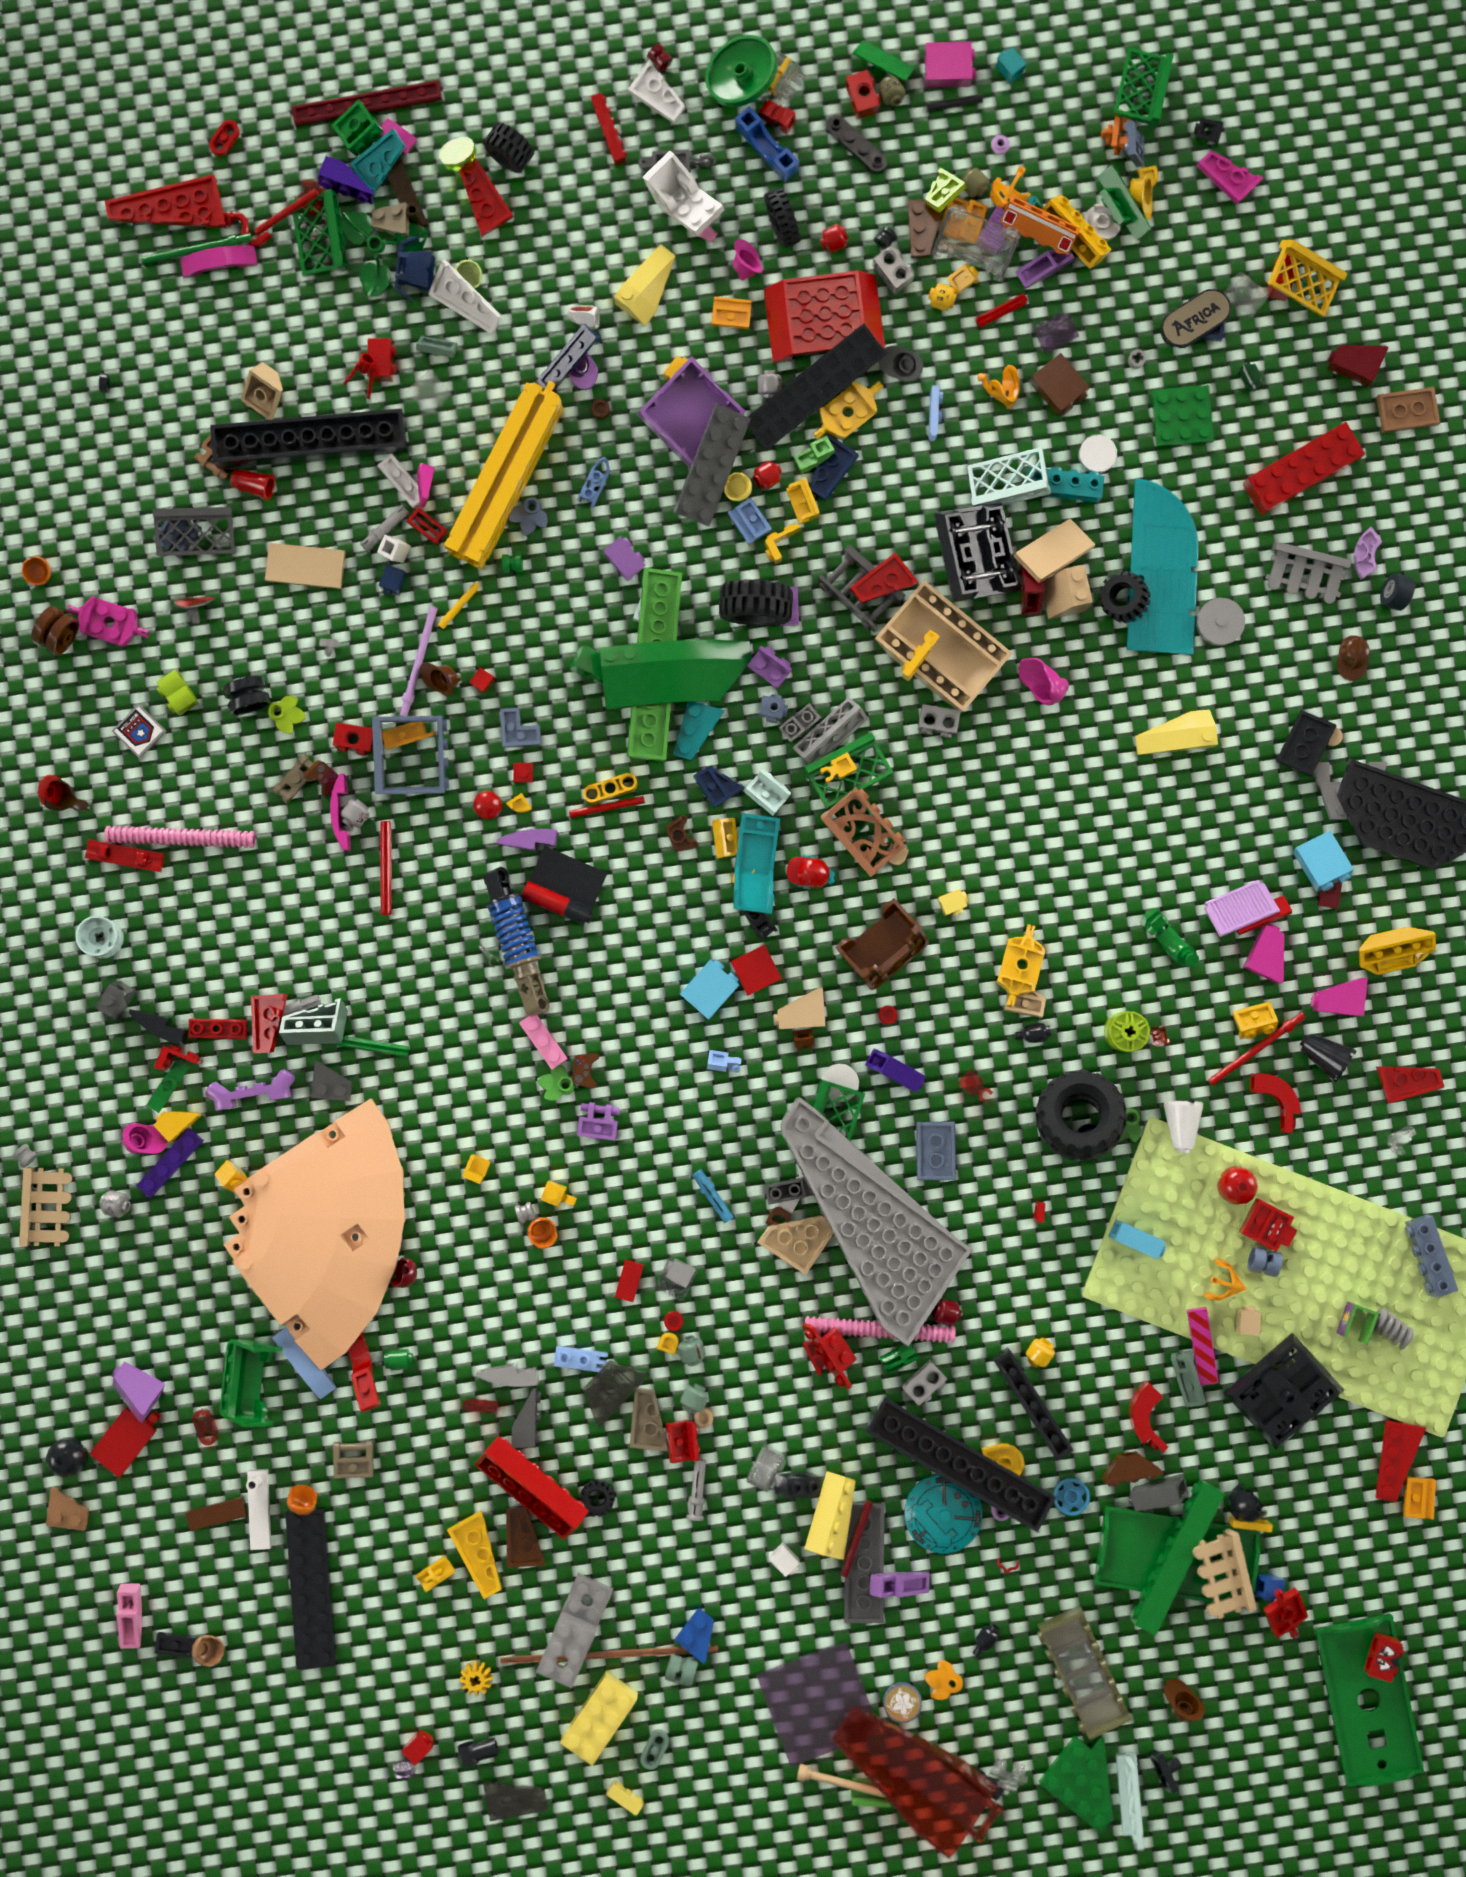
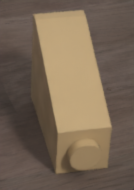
M818 988L778 1009V1014H774L775 1025H778L779 1029L825 1026L823 988Z

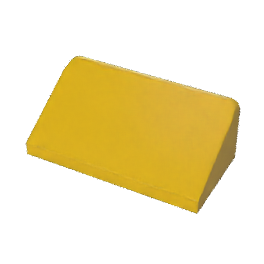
M735 818L712 821L717 858L736 856L738 836Z

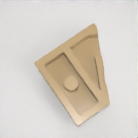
M1007 992L1004 1011L1038 1018L1043 1017L1046 998L1040 993L1034 992L1019 995L1016 998L1014 1008L1006 1006L1009 997Z

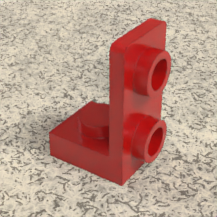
M170 1044V1046L162 1047L154 1068L159 1070L169 1068L174 1059L172 1057L173 1054L195 1064H202L203 1060L198 1059L199 1055L188 1051L186 1054L180 1051L181 1047Z

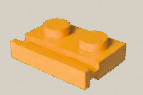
M714 297L711 326L749 330L752 300Z
M1406 1476L1403 1516L1434 1519L1436 1480L1434 1478Z

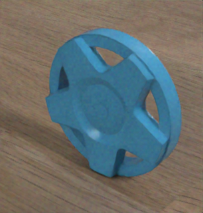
M1076 1478L1061 1480L1053 1491V1495L1056 1497L1054 1501L1055 1506L1066 1515L1082 1513L1090 1501V1493L1087 1486ZM1073 1482L1079 1483L1080 1485L1074 1486ZM1086 1493V1501L1084 1502L1082 1496ZM1057 1500L1062 1501V1508L1059 1506ZM1073 1507L1078 1508L1076 1511H1071Z

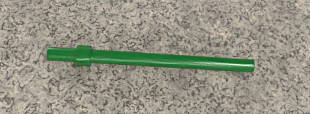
M251 233L241 236L231 235L227 239L142 256L141 261L143 264H148L212 248L239 246V244L253 241Z

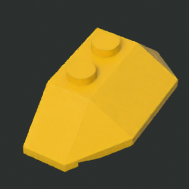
M1404 927L1370 935L1359 948V965L1361 968L1376 975L1414 967L1424 960L1429 953H1433L1436 950V934L1432 931Z

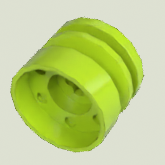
M1124 1011L1113 1014L1107 1020L1104 1026V1036L1106 1042L1113 1049L1134 1052L1141 1049L1147 1043L1150 1037V1027L1147 1020L1141 1014ZM1130 1027V1030L1133 1032L1132 1034L1128 1035V1033L1125 1032V1029H1129Z

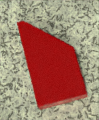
M807 1340L802 1344L818 1376H820L825 1361L815 1352L813 1342Z

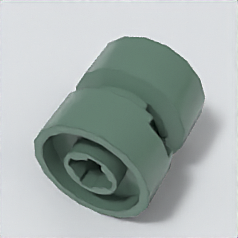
M671 1654L665 1680L671 1682L679 1680L680 1684L691 1687L698 1661L691 1659L683 1661L681 1656Z

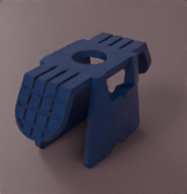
M418 236L399 242L394 289L411 303L413 300L401 291L402 283L430 291L433 284L435 257L431 256L430 251L406 252V248L420 241Z

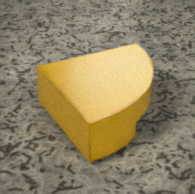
M522 793L506 803L509 808L516 812L524 813L533 810Z

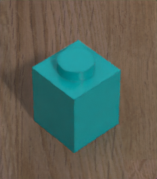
M1011 47L1007 51L1003 50L998 55L996 68L1011 84L1024 73L1027 63Z

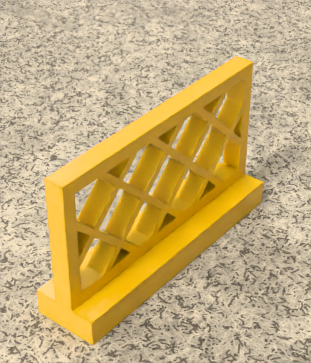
M1282 240L1279 245L1282 251L1268 284L1319 316L1325 317L1340 281L1345 280L1347 273L1297 241ZM1286 255H1289L1291 265L1286 267L1284 260ZM1299 264H1303L1305 273L1299 275L1297 267ZM1292 268L1294 278L1289 280L1287 270ZM1316 272L1318 281L1315 283L1312 282L1311 273ZM1282 273L1284 283L1278 284L1275 281L1278 274ZM1306 276L1308 286L1302 288L1300 279ZM1327 280L1332 282L1328 291H1326L1324 282ZM1295 281L1297 291L1291 292L1290 283ZM1319 285L1321 294L1315 296L1314 286ZM1309 289L1311 299L1306 301L1303 292ZM1320 298L1323 301L1321 309L1318 308L1316 301Z

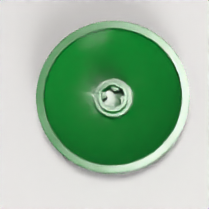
M756 35L739 36L722 45L710 59L705 74L706 87L714 100L723 106L740 107L760 98L771 86L777 73L778 60L775 51L767 40Z

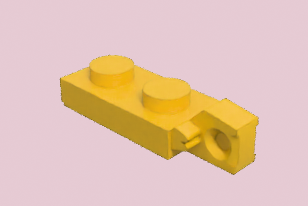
M930 630L924 636V644L922 646L919 645L915 649L913 659L907 661L902 667V678L907 681L912 678L939 640L940 636Z

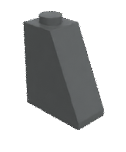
M1184 1474L1134 1486L1129 1494L1131 1505H1134L1135 1511L1180 1505L1188 1494Z

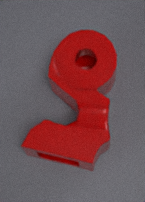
M765 100L758 112V116L766 124L773 125L778 123L780 130L788 135L796 122L794 111L789 108H783L782 105L778 106L771 100Z

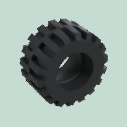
M497 122L483 141V146L488 154L501 166L514 173H522L535 154L533 147L522 134L501 122Z
M1119 571L1116 576L1111 574L1109 580L1105 579L1103 581L1105 583L1104 587L1100 586L1099 589L1102 592L1098 594V598L1101 600L1099 605L1102 607V610L1119 623L1121 621L1128 623V620L1134 622L1137 616L1141 618L1143 616L1141 613L1148 610L1146 605H1150L1148 597H1151L1148 591V586L1136 574H1131L1128 571H1125L1124 574ZM1125 588H1132L1134 595L1131 602L1123 607L1116 606L1117 594Z

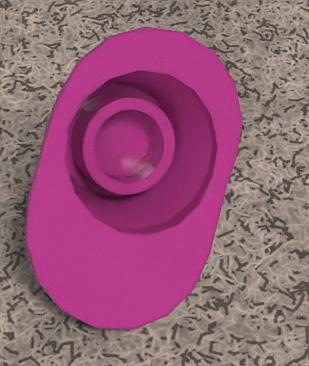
M737 239L734 243L736 255L732 266L740 280L744 281L746 278H751L763 270L756 249L749 242Z
M131 1123L124 1128L122 1134V1144L132 1154H158L167 1147L168 1143L164 1136L154 1126Z

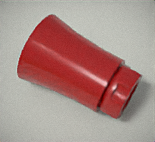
M235 469L230 479L232 488L258 496L266 501L272 497L275 488V477L273 474H261Z

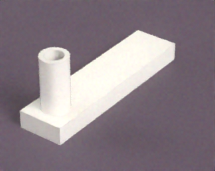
M268 1469L248 1470L246 1488L248 1489L250 1550L270 1549L271 1525Z

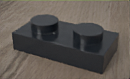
M158 1632L154 1654L193 1658L192 1648L197 1640V1636Z

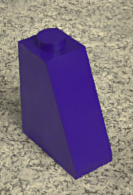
M875 1048L865 1064L867 1067L916 1093L923 1086L926 1077Z

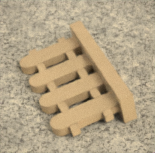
M34 1167L23 1168L19 1246H28L30 1242H34V1246H39L40 1242H55L54 1246H60V1242H66L69 1239V1233L61 1230V1223L68 1222L71 1215L67 1211H62V1204L69 1203L72 1196L69 1192H63V1184L71 1183L73 1176L68 1172H64L63 1168H59L58 1172H44V1168H38V1172H34ZM33 1184H37V1191H33ZM43 1184H58L57 1191H43ZM32 1203H36V1210H32ZM42 1203L57 1204L56 1211L42 1210ZM31 1222H35V1230H31ZM41 1223H56L55 1230H40Z
M1231 1529L1224 1530V1536L1222 1534L1217 1535V1540L1208 1543L1204 1540L1199 1541V1546L1193 1549L1194 1557L1203 1559L1204 1565L1198 1567L1197 1573L1202 1578H1208L1209 1582L1202 1587V1593L1206 1597H1212L1213 1603H1210L1206 1608L1207 1613L1213 1617L1217 1616L1218 1619L1224 1618V1613L1233 1610L1239 1613L1242 1607L1249 1612L1257 1610L1239 1533ZM1221 1553V1559L1210 1562V1556ZM1226 1572V1578L1214 1580L1215 1575ZM1230 1591L1231 1597L1219 1600V1594Z

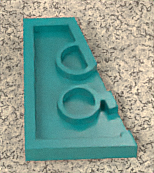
M391 129L353 160L350 165L357 176L375 195L406 145L396 130Z
M687 702L673 756L692 761L725 710L697 702Z

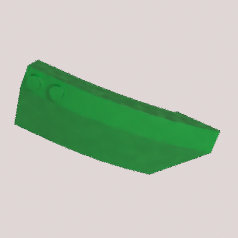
M679 640L599 648L606 710L666 703L720 701L752 660L750 641Z

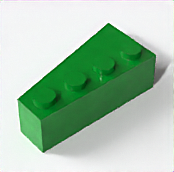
M583 645L577 649L569 670L603 685L599 652Z

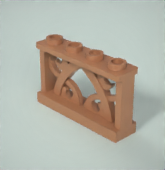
M855 787L820 817L871 877L884 864L906 848L903 843L906 840L899 832L894 833L891 829L893 825L887 817L883 819L879 815L881 810L875 803L871 805L868 802L869 796L866 792ZM854 799L859 800L862 803V807L856 809L854 804V813L850 814L848 810L849 802ZM844 806L846 815L832 819L831 816ZM867 808H868V809L872 812L873 815L864 814V813L866 812V810H867ZM855 820L874 823L873 843L865 839L855 842L851 841L856 830ZM850 821L852 829L846 832L844 831V826H849L847 822ZM881 824L888 832L881 834ZM891 838L894 841V846L891 850L885 851L879 848L880 844L888 846L889 844L885 843V839ZM867 844L871 846V849L867 847L865 851H861L860 846ZM877 851L884 855L875 864L871 865V861Z

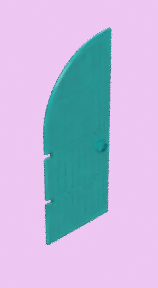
M1135 478L1130 573L1136 574L1144 581L1149 588L1148 591L1151 597H1148L1150 605H1146L1148 608L1147 612L1143 611L1141 613L1143 616L1141 618L1137 616L1134 622L1128 620L1126 650L1194 655L1195 616L1189 615V610L1196 611L1197 572H1191V567L1198 568L1199 544L1197 530L1189 511L1177 496L1157 483ZM1129 588V603L1134 595L1132 588Z

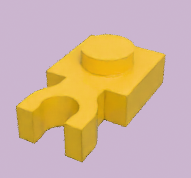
M848 752L832 760L830 763L831 767L820 769L821 775L825 772L830 773V777L825 778L827 784L835 776L842 779L857 771Z

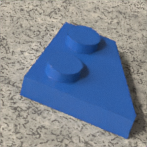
M698 1607L674 1639L703 1664L706 1662L714 1619Z

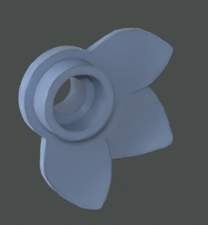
M528 498L523 502V505L514 507L509 517L510 522H520L521 530L525 535L533 533L537 526L545 528L548 519L546 513L541 509L540 501L536 498ZM535 505L536 508L535 510L531 511L529 510V506Z

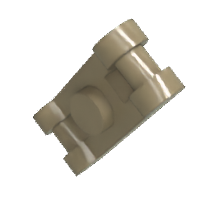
M303 754L284 778L274 786L272 791L276 795L279 794L286 804L289 803L309 781L303 778L304 772L301 771L302 767L305 766L309 769L314 763L309 760L306 754ZM287 784L292 788L289 792L284 789Z

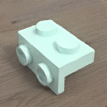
M763 769L760 770L758 775L744 790L748 796L772 816L791 794L786 786L780 784L770 773Z

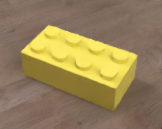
M605 1671L563 1733L560 1744L593 1766L637 1701L638 1692L608 1671Z

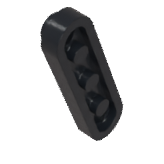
M834 115L828 119L827 132L873 174H881L885 171L887 159L876 147L843 117ZM837 122L840 125L834 126L833 123ZM880 160L881 163L876 164L874 161Z

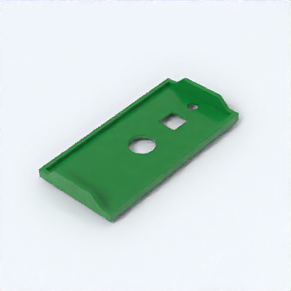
M1105 1505L1094 1584L1139 1592L1146 1589L1149 1584V1575L1152 1571H1155L1158 1565L1157 1559L1166 1549V1540L1170 1535L1172 1536L1175 1530L1174 1524L1181 1517ZM1211 1522L1203 1538L1206 1543L1217 1540V1535L1222 1534L1224 1536L1223 1531L1227 1529L1239 1533L1254 1594L1260 1558L1259 1539L1261 1531L1237 1529L1229 1524ZM1194 1557L1175 1597L1213 1603L1212 1597H1206L1202 1593V1587L1209 1583L1208 1578H1202L1197 1573L1198 1567L1204 1565L1203 1559ZM1226 1572L1215 1575L1214 1580L1226 1578ZM1230 1591L1219 1594V1600L1231 1597Z
M1386 1614L1314 1628L1345 1785L1347 1787L1356 1785L1372 1787L1408 1780L1415 1774L1424 1773L1402 1659L1399 1658L1398 1672L1396 1677H1393L1392 1683L1369 1676L1364 1670L1375 1632L1397 1638L1393 1616ZM1367 1688L1374 1689L1379 1694V1704L1371 1711L1361 1709L1358 1704L1359 1693ZM1384 1729L1387 1745L1370 1749L1367 1732ZM1379 1760L1386 1761L1384 1769L1378 1768L1377 1763Z

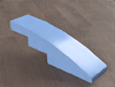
M287 1327L272 1337L276 1344L283 1348V1354L319 1399H322L337 1388L325 1369L320 1370L294 1341L295 1339Z

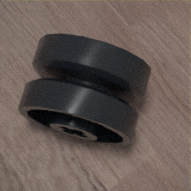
M256 675L240 678L223 686L224 696L230 700L227 706L231 715L252 713L271 704L269 694L263 691L266 688V684L262 676Z

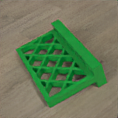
M1128 47L1113 116L1149 124L1148 129H1156L1162 112L1174 54L1166 53L1165 56ZM1130 56L1138 57L1140 62L1134 64ZM1151 60L1159 62V65L1154 69L1148 63ZM1144 65L1148 72L1141 75L1137 68ZM1133 70L1137 78L1130 80L1126 74ZM1151 75L1155 82L1149 85L1144 78ZM1138 81L1145 87L1139 91L1134 86V83ZM1130 87L1133 94L1127 97L1123 89ZM1146 91L1151 96V99L1147 101L1141 96ZM1135 97L1141 103L1136 107L1130 102ZM1126 103L1130 110H1119V106ZM1144 107L1148 113L1147 117L1140 115L1137 110Z
M331 189L324 190V193L311 200L310 204H306L308 207L303 215L299 214L298 210L293 212L301 271L304 277L336 270H349L338 195ZM300 198L292 199V200H291V204L294 203L295 201H297V200L300 199ZM323 199L324 206L319 212L313 206L317 200ZM311 209L319 213L313 223L306 219ZM322 216L327 219V225L323 231L316 226ZM304 220L311 224L306 234L300 230ZM314 228L322 232L316 242L309 238ZM325 235L330 239V244L326 250L319 245ZM307 239L314 243L308 253L303 249ZM317 247L324 251L319 261L312 257ZM329 254L333 258V265L326 267L322 262ZM310 258L317 262L312 270H307L306 263Z
M872 732L804 767L805 776L807 779L809 778L826 809L834 806L849 793L840 790L843 781L854 784L853 789L858 785V790H864L894 773L875 742ZM873 747L877 753L876 758L865 757L866 750ZM847 752L851 758L861 759L859 768L856 771L855 781L847 778L839 779L838 776L834 777V779L840 780L838 789L827 787V783L825 786L817 784L814 779L821 775L820 769L831 767L830 763L832 760ZM863 760L874 763L872 772L861 769ZM876 764L883 765L887 772L882 775L874 773ZM825 772L822 774L823 776L830 777V773ZM859 773L871 775L867 783L858 782ZM826 790L837 793L836 799L828 803L825 798Z
M820 1079L812 1107L824 1116V1108L832 1105L836 1115L827 1120L830 1121L838 1117L842 1127L837 1130L841 1131L844 1129L847 1139L850 1141L865 1093ZM831 1087L839 1089L842 1096L832 1101L829 1096ZM851 1094L859 1095L858 1103L850 1107L846 1097ZM844 1098L848 1108L838 1113L834 1103ZM850 1111L853 1116L852 1122L844 1125L840 1115Z

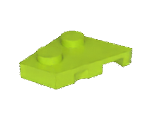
M940 168L938 170V178L936 181H933L931 190L925 199L926 204L940 213L966 189L965 182Z

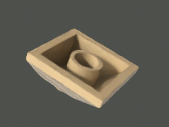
M263 362L250 369L240 399L268 420L274 419L283 391L278 372Z

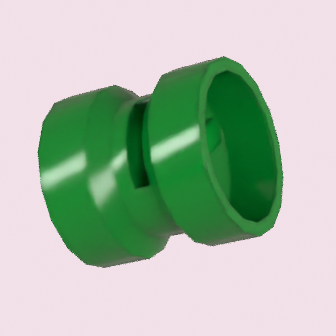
M521 553L514 556L502 554L503 574L510 573L511 571L523 573Z

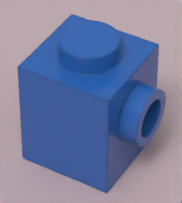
M1257 1574L1254 1594L1265 1601L1274 1602V1599H1277L1274 1591L1282 1589L1284 1594L1286 1580L1273 1574Z

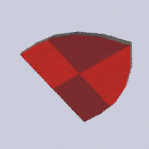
M215 597L177 598L174 604L179 608H190L187 611V616L192 618L193 624L200 623L198 606L212 602Z

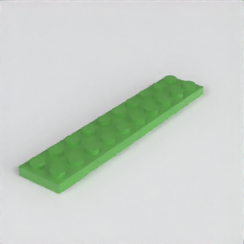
M644 568L637 643L677 640L682 573ZM671 703L631 707L627 757L666 761Z

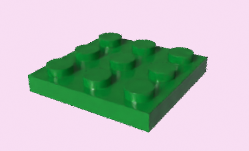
M1209 385L1151 391L1156 448L1214 442Z

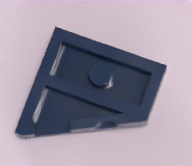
M710 765L693 775L694 780L713 808L745 789L742 784H737L730 777L719 773Z

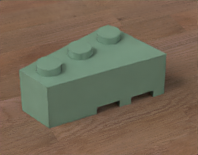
M336 999L334 1003L325 1006L324 1004L317 1005L318 1008L309 1011L304 1009L282 1016L279 1034L287 1045L342 1043L348 1009L342 999Z

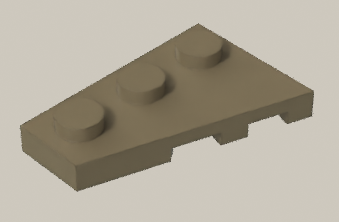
M635 1388L629 1448L668 1451L654 1389Z

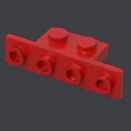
M803 1324L802 1327L805 1330L806 1338L813 1342L815 1352L824 1359L825 1367L835 1376V1383L841 1388H852L843 1371L853 1364L857 1358L839 1330L833 1328L821 1338L813 1325Z

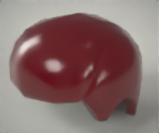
M401 1258L398 1261L395 1271L396 1278L391 1280L393 1287L407 1288L415 1283L417 1268L414 1261L410 1258Z

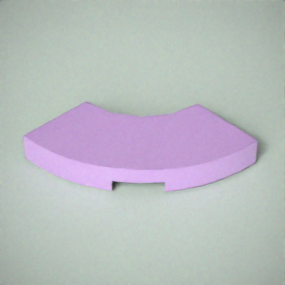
M1372 527L1361 535L1354 550V567L1360 580L1378 568L1375 562V552L1382 543V540Z

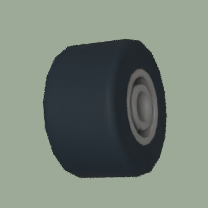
M1399 573L1390 575L1381 590L1380 602L1382 605L1398 611L1405 609L1415 592L1414 580Z

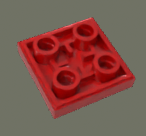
M765 944L731 961L747 996L782 979Z

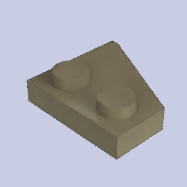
M404 202L372 210L371 226L375 231L387 232L392 235L398 233L405 238L409 237V216L406 210L408 204Z

